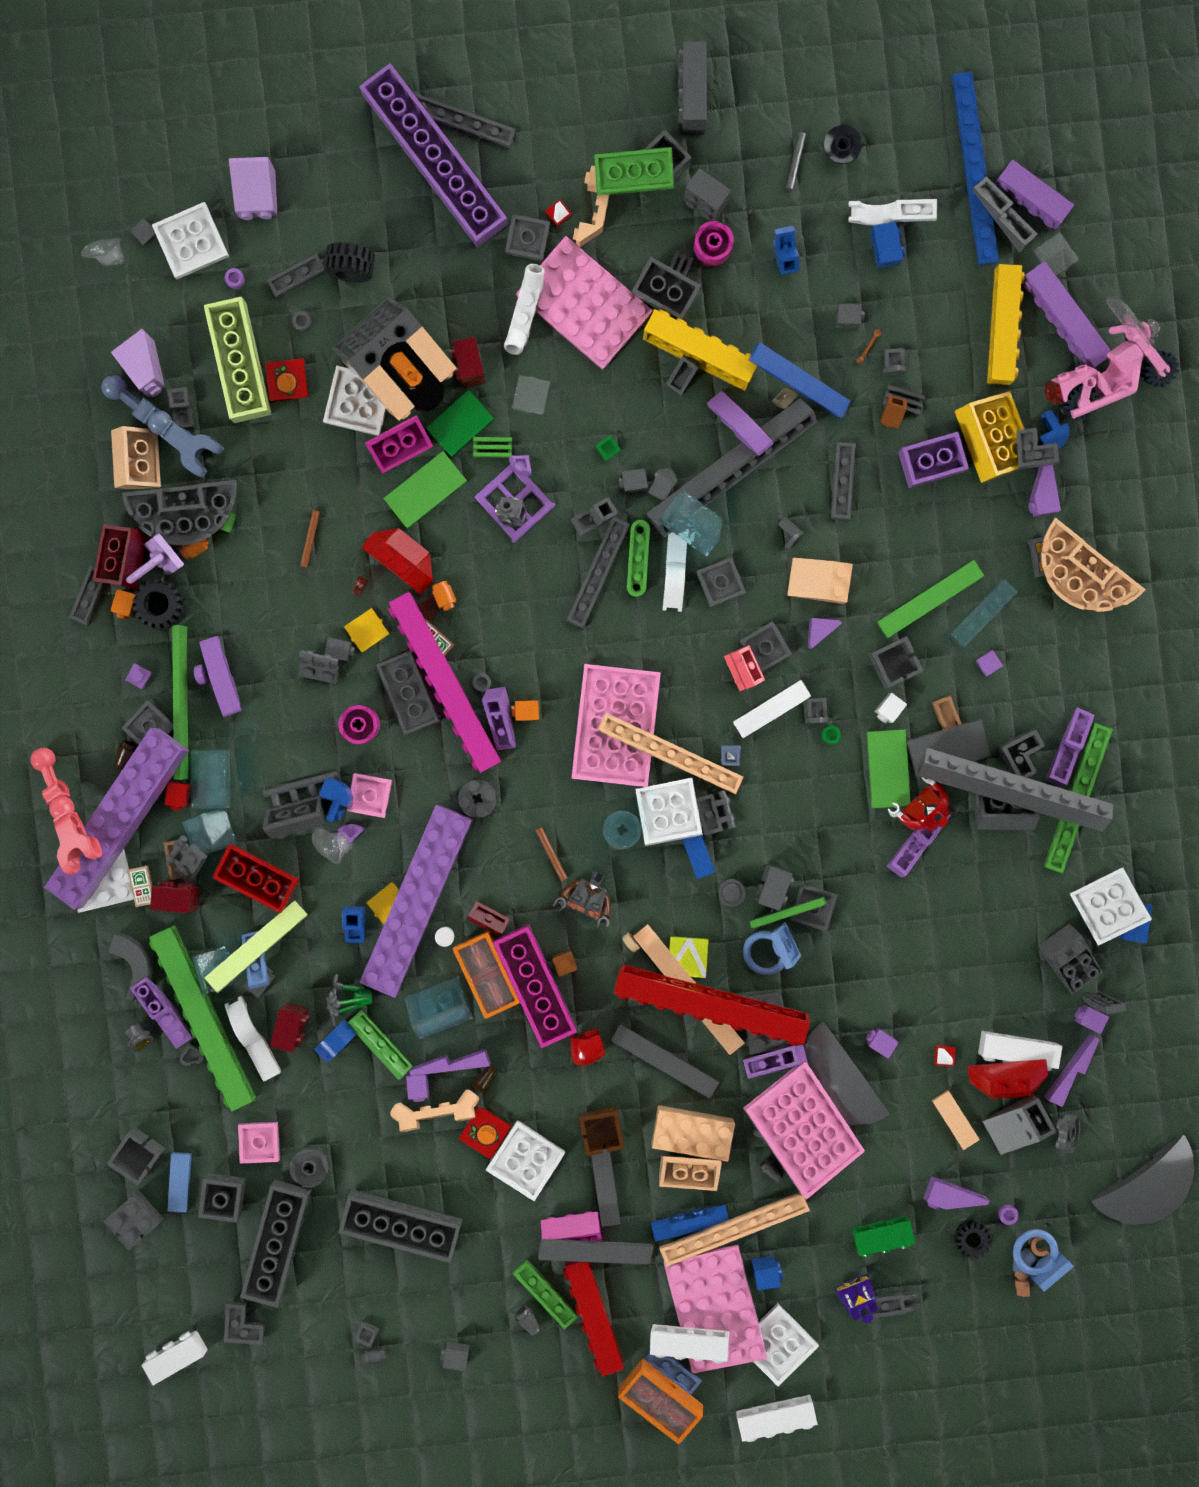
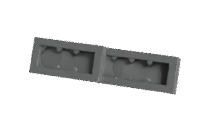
M986 176L972 191L1020 253L1033 242L1038 234L1011 208L1013 202Z

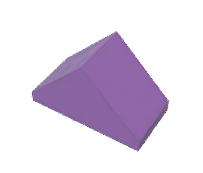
M811 618L808 648L811 649L841 625L840 620Z

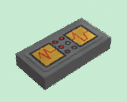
M1044 537L1029 540L1034 578L1045 576L1041 562Z

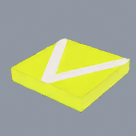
M670 936L669 951L690 977L706 978L708 939Z

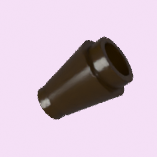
M122 740L118 744L114 766L123 770L135 752L137 745L133 742Z
M491 1065L485 1067L472 1080L474 1082L471 1086L484 1094L486 1090L489 1091L498 1070Z

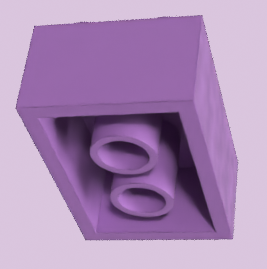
M958 432L903 447L898 451L908 488L961 474L969 469Z

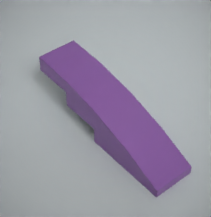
M722 391L707 402L708 407L721 418L726 426L734 431L735 436L758 456L774 444L766 433Z
M215 636L199 642L223 717L242 711L234 678L230 673L227 658L224 656L220 638Z

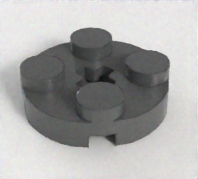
M472 780L466 783L461 788L458 796L459 806L462 811L473 818H481L490 814L497 803V796L493 786L484 780ZM479 793L483 802L475 804L472 797L473 795L477 796Z
M1067 1113L1063 1119L1058 1120L1057 1130H1059V1136L1056 1140V1149L1070 1154L1074 1152L1076 1148L1073 1146L1074 1141H1078L1080 1136V1120L1076 1119L1077 1115Z
M311 1147L298 1151L292 1158L289 1166L292 1179L306 1188L319 1185L325 1179L329 1170L328 1159L322 1150ZM307 1163L314 1166L312 1172H309L308 1169L305 1170L304 1167L307 1166Z

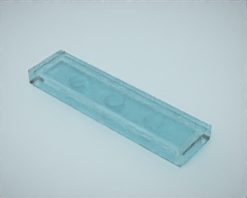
M1003 579L950 635L964 648L1018 592Z

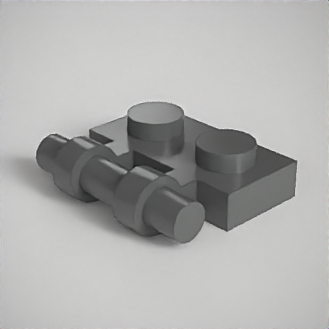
M312 650L300 651L299 676L333 684L337 683L339 675L338 658H334L329 654H316Z
M725 790L718 792L720 799L716 801L713 794L696 798L704 836L723 831L721 823L727 822L728 829L736 827L734 822L735 815L731 812L729 805L731 801L727 797ZM722 805L725 816L719 817L717 806Z
M180 836L173 844V850L169 851L166 864L172 866L175 863L177 867L174 871L188 884L193 881L207 856L195 843L189 846L186 843L187 837Z

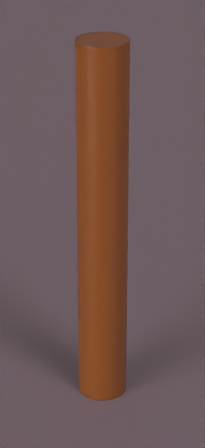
M312 510L300 566L308 568L320 511Z
M538 828L535 831L560 880L567 879L568 877L543 828Z

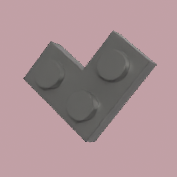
M1037 428L1017 430L1019 469L1059 464L1057 443L1038 446Z
M226 1303L224 1343L263 1344L265 1323L246 1322L247 1303Z

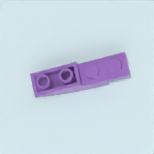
M148 977L130 987L151 1019L157 1021L176 1049L193 1038L190 1030L183 1022L184 1018Z

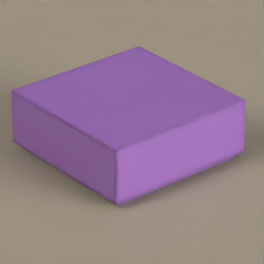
M993 650L975 660L985 677L1003 667Z

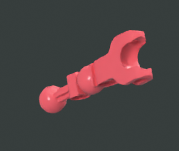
M38 748L31 755V765L34 769L42 772L47 788L42 791V795L46 800V804L50 805V814L55 818L53 822L55 823V829L60 840L57 859L66 874L74 875L81 869L79 859L82 853L85 857L96 860L102 856V849L97 838L87 835L78 813L74 812L75 806L73 801L69 799L71 795L69 794L68 786L65 782L56 778L52 768L56 762L55 754L48 748Z

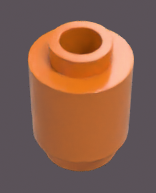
M205 539L195 544L180 545L178 548L183 557L188 560L207 550L209 542Z
M447 581L432 586L434 590L432 592L439 609L443 608L444 611L455 607L454 604L457 601Z

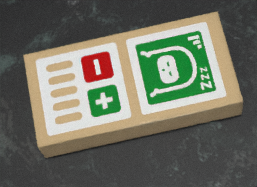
M149 866L129 869L128 873L135 906L149 905L153 886Z

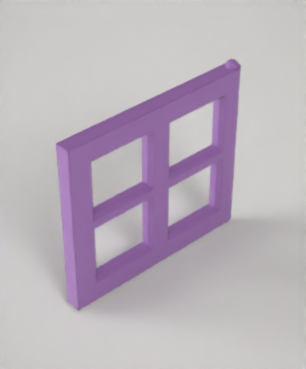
M511 464L475 496V499L511 537L513 543L555 507V503H551L527 475L518 473ZM513 473L526 485L515 498L523 500L532 492L544 505L532 517L526 512L525 518L527 521L516 531L511 526L503 525L495 514V508L486 500V497L497 487L507 498L513 497L502 485Z

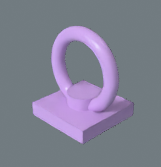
M158 533L144 544L150 552L151 559L129 575L126 581L129 584L134 583L156 565L163 568L170 575L182 567L184 563L160 533Z

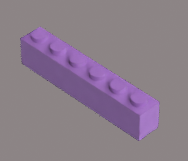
M1045 261L1026 274L1023 282L1024 289L1033 295L1036 305L1044 310L1047 320L1055 325L1058 335L1067 341L1068 348L1078 356L1080 364L1095 368L1108 358L1107 354L1111 350Z

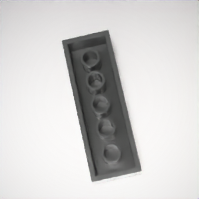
M276 1179L270 1185L240 1298L278 1308L283 1298L312 1189Z
M351 1190L338 1233L451 1263L462 1219Z

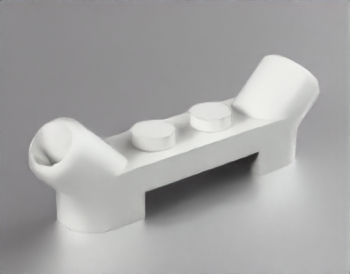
M529 264L525 268L522 286L504 343L505 350L510 354H521L529 338V331L544 285L545 270L537 264Z

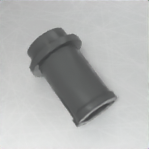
M767 1158L761 1162V1171L765 1172L774 1183L782 1180L784 1174L773 1165L772 1160Z
M382 1347L369 1352L365 1350L361 1354L363 1365L370 1366L371 1363L386 1360L385 1348Z

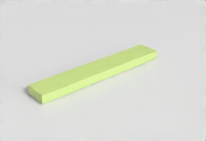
M296 901L292 902L282 913L278 914L205 977V980L219 993L305 919L308 914Z

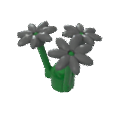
M338 974L334 975L333 987L329 997H326V1009L329 1011L331 1022L334 1026H337L334 1017L340 1016L339 1014L372 1004L370 989L365 990L364 986L343 985V983L338 982ZM346 989L357 992L354 993V999L339 1001L337 1000L336 990ZM355 1003V1005L342 1008L339 1010L337 1009L340 1007V1005Z

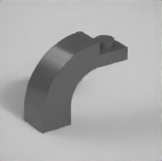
M121 932L114 934L108 953L120 956L130 964L132 969L130 987L145 977L152 981L153 963L145 946L130 935ZM129 987L126 999L134 1001L137 998Z

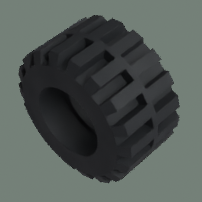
M347 242L331 243L327 245L324 272L333 278L346 282L363 283L370 281L373 275L375 254L368 248L358 244Z
M158 579L153 580V582L147 581L145 582L146 585L139 587L141 589L139 592H135L134 595H137V597L132 602L135 603L133 611L137 612L136 617L141 619V623L156 629H169L170 626L177 625L176 622H181L183 619L181 615H185L186 611L183 609L187 607L186 602L183 600L185 596L181 594V590L175 587L174 584ZM165 594L169 601L168 609L164 614L156 616L151 610V602L156 595Z

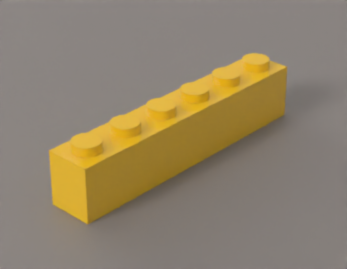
M999 264L994 270L987 384L1010 385L1018 377L1016 360L1019 358V349H1017V341L1020 340L1021 336L1018 323L1022 318V311L1019 308L1023 300L1021 284H1023L1025 276L1024 272H1022V265Z

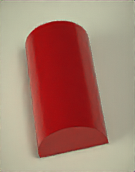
M231 843L228 845L212 877L279 913H282L299 883V878Z

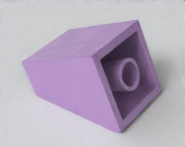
M229 158L234 207L238 217L243 220H251L253 217L271 219L272 216H277L276 171L269 158Z
M141 329L111 353L137 388L150 398L160 394L161 389L165 385L155 341Z

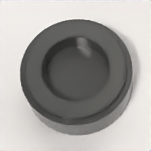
M299 311L294 314L292 324L296 330L306 332L312 326V319L307 312Z
M479 673L474 676L472 684L475 690L486 692L487 689L491 688L492 680L489 675Z

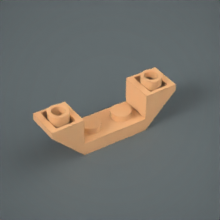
M591 165L590 172H586L584 183L587 184V191L597 193L595 166ZM610 195L597 196L596 205L599 207L598 212L593 214L592 224L580 222L579 228H575L573 240H576L577 246H583L603 232Z

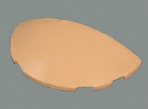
M1057 518L1052 521L1043 540L1041 562L1048 584L1062 600L1082 610L1087 609L1101 612L1113 610V608L1121 605H1127L1145 591L1142 586L1109 562Z

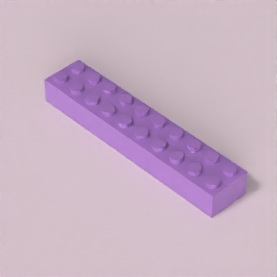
M391 63L359 86L363 97L477 248L508 226L505 214Z
M150 728L84 827L87 835L98 839L102 849V856L94 860L85 857L82 853L79 859L81 869L74 875L66 874L59 864L44 888L72 909L84 908L189 752V749L161 729Z
M439 804L435 806L359 983L394 998L398 995L472 823V818Z

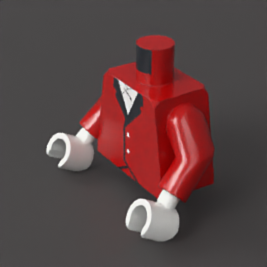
M922 777L926 783L931 784V787L927 786L902 810L903 813L900 812L897 803H892L893 807L897 810L892 812L888 809V812L892 817L898 816L899 820L911 830L926 829L933 831L937 826L944 827L948 823L947 816L950 814V811L947 809L949 805L948 794L939 782L936 783V781Z

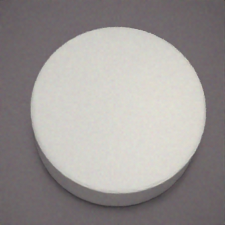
M441 927L435 934L437 944L443 947L451 945L455 938L453 930L449 927Z

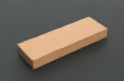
M948 1090L932 1100L963 1150L980 1140Z

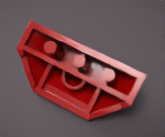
M399 528L373 532L361 547L421 595L433 581L430 553Z
M1046 1059L968 1066L970 1083L992 1100L1031 1096L1048 1076Z

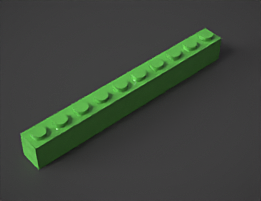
M174 925L150 936V947L154 952L156 951L159 957V966L165 970L167 983L175 991V1000L183 1008V1017L186 1021H189L192 1027L190 1028L191 1034L194 1038H197L200 1044L199 1051L203 1056L205 1055L208 1061V1070L216 1078L215 1084L224 1095L223 1101L225 1106L230 1108L232 1112L253 1102L256 1096L176 926Z

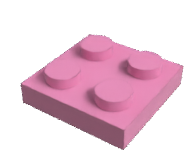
M354 773L351 785L353 806L347 807V811L385 818L392 780Z
M278 1122L240 1123L238 1125L240 1163L278 1162L280 1160Z

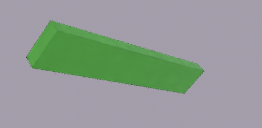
M975 560L879 620L877 624L886 638H889L984 577V574Z

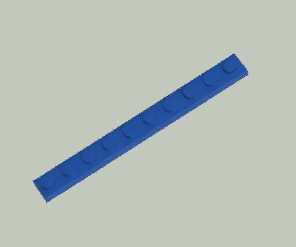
M972 72L957 73L952 75V84L978 266L998 263L999 258L993 217L972 191L987 176Z

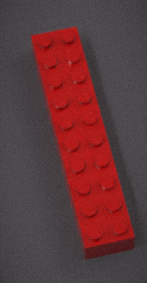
M622 964L619 971L614 994L618 995L617 997L620 999L629 1000L631 998L642 1005L650 1003L661 1010L672 1009L674 1013L679 1015L687 1013L693 1015V1018L698 1020L709 1019L716 1025H723L724 1023L731 1025V1028L741 1031L743 1028L750 1030V1033L754 1035H769V1038L772 1040H787L789 1044L794 1046L804 1045L810 1025L808 1013Z

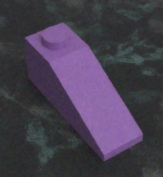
M1053 465L1042 466L1038 469L1028 504L1029 511L1033 514V517L1055 514L1061 511Z
M506 688L487 689L482 702L496 749L515 748L511 708Z
M803 1045L748 1058L743 1060L747 1077L751 1079L794 1068L797 1065H801L802 1060L807 1062Z
M932 1176L923 1197L929 1207L937 1210L939 1207L954 1209L989 1204V1200L982 1194Z

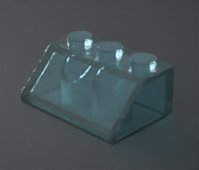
M682 489L660 517L659 521L674 534L708 557L719 543L723 519Z
M230 750L191 751V808H230Z
M459 977L405 997L411 1026L419 1039L473 1019L470 1004Z

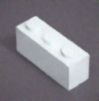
M197 1330L192 1333L187 1331L179 1337L178 1341L174 1343L170 1341L162 1347V1350L158 1352L154 1350L149 1353L142 1367L152 1385H155L202 1358L208 1349Z

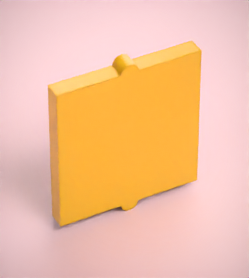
M372 608L344 626L351 636V641L355 642L362 653L389 635V632L382 623L383 620L378 618Z
M393 882L366 902L375 913L374 916L378 917L383 924H385L399 892V889Z

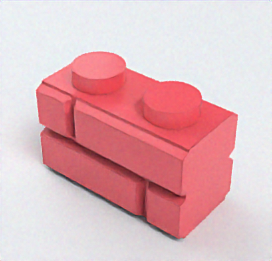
M750 645L724 656L739 691L753 687L765 680Z

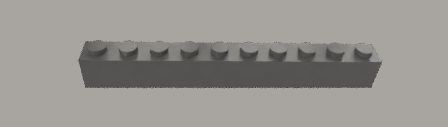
M799 398L760 427L773 441V445L758 456L743 442L738 444L649 511L647 515L653 526L664 538L818 423L814 411Z
M926 748L919 760L917 776L1101 832L1112 821L1113 804L930 748Z

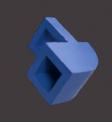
M794 226L775 229L773 246L780 274L799 271V254L795 246Z
M1051 409L1040 416L1048 433L1038 438V446L1057 443L1059 449L1069 438L1068 423L1060 426L1058 415L1053 413Z
M326 777L319 796L333 801L326 820L338 822L345 813L344 806H353V794L345 783Z
M344 906L342 910V930H345V942H365V907Z
M345 1019L314 1049L327 1063L356 1035Z

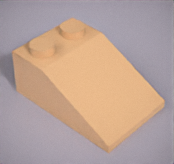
M793 558L787 596L845 604L848 599L853 564Z

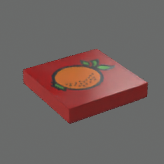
M304 358L265 363L270 402L309 398Z
M479 1105L475 1111V1118L469 1120L458 1139L491 1159L511 1128V1125Z

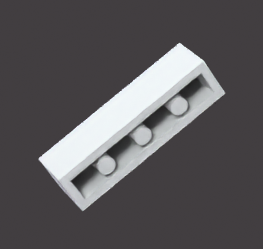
M982 1031L978 1054L984 1057L983 1059L986 1061L995 1062V1059L1003 1060L1002 1063L1046 1059L1047 1069L1052 1071V1068L1059 1069L1062 1046L1056 1042Z
M653 1324L650 1338V1355H655L658 1358L670 1356L679 1360L691 1358L695 1361L712 1360L715 1363L727 1362L730 1331Z
M810 1395L736 1411L742 1442H753L761 1437L771 1438L779 1433L784 1432L788 1434L796 1429H810L814 1425H818Z

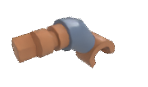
M1030 1238L1028 1240L1030 1248H1025L1021 1251V1258L1026 1265L1031 1267L1037 1259L1036 1255L1046 1256L1049 1254L1044 1247L1036 1248L1037 1241L1043 1240V1238ZM1013 1260L1012 1270L1015 1271V1277H1017L1015 1279L1017 1295L1030 1297L1029 1280L1027 1279L1029 1274L1021 1271Z

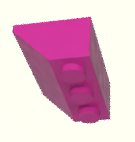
M417 415L365 442L382 474L433 447Z
M589 1211L579 1215L569 1214L565 1217H549L546 1220H541L542 1239L602 1241L598 1212Z

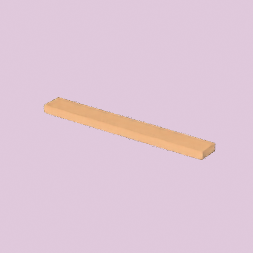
M604 714L597 731L733 794L737 793L744 778L610 714Z
M648 924L633 935L634 939L665 976L696 983ZM705 1018L702 1020L729 1055L745 1043L737 1032L731 1028V1025L724 1023L723 1025H716L712 1023V1020Z
M798 1192L659 1248L666 1267L810 1210L805 1198Z

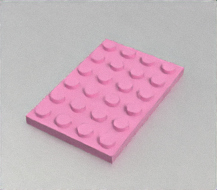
M567 236L563 238L540 265L545 270L544 285L535 312L598 367L604 370L649 318L653 310L639 298L632 295L630 290Z
M584 664L572 779L648 787L651 755L597 731L604 714L607 713L654 735L661 673Z
M804 1060L801 1061V1065L792 1068L744 1107V1110L806 1200L865 1152Z
M739 1245L709 1250L666 1267L664 1261L680 1327L730 1331L728 1361L715 1363L712 1360L695 1361L688 1358L692 1374L767 1359Z

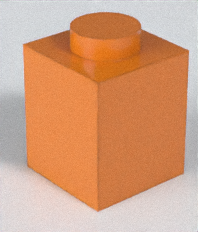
M117 589L111 612L117 613L116 617L125 620L128 619V616L135 618L136 612L133 611L135 603L132 602L133 599H136L137 595Z
M515 701V705H512V717H516V721L539 720V701Z

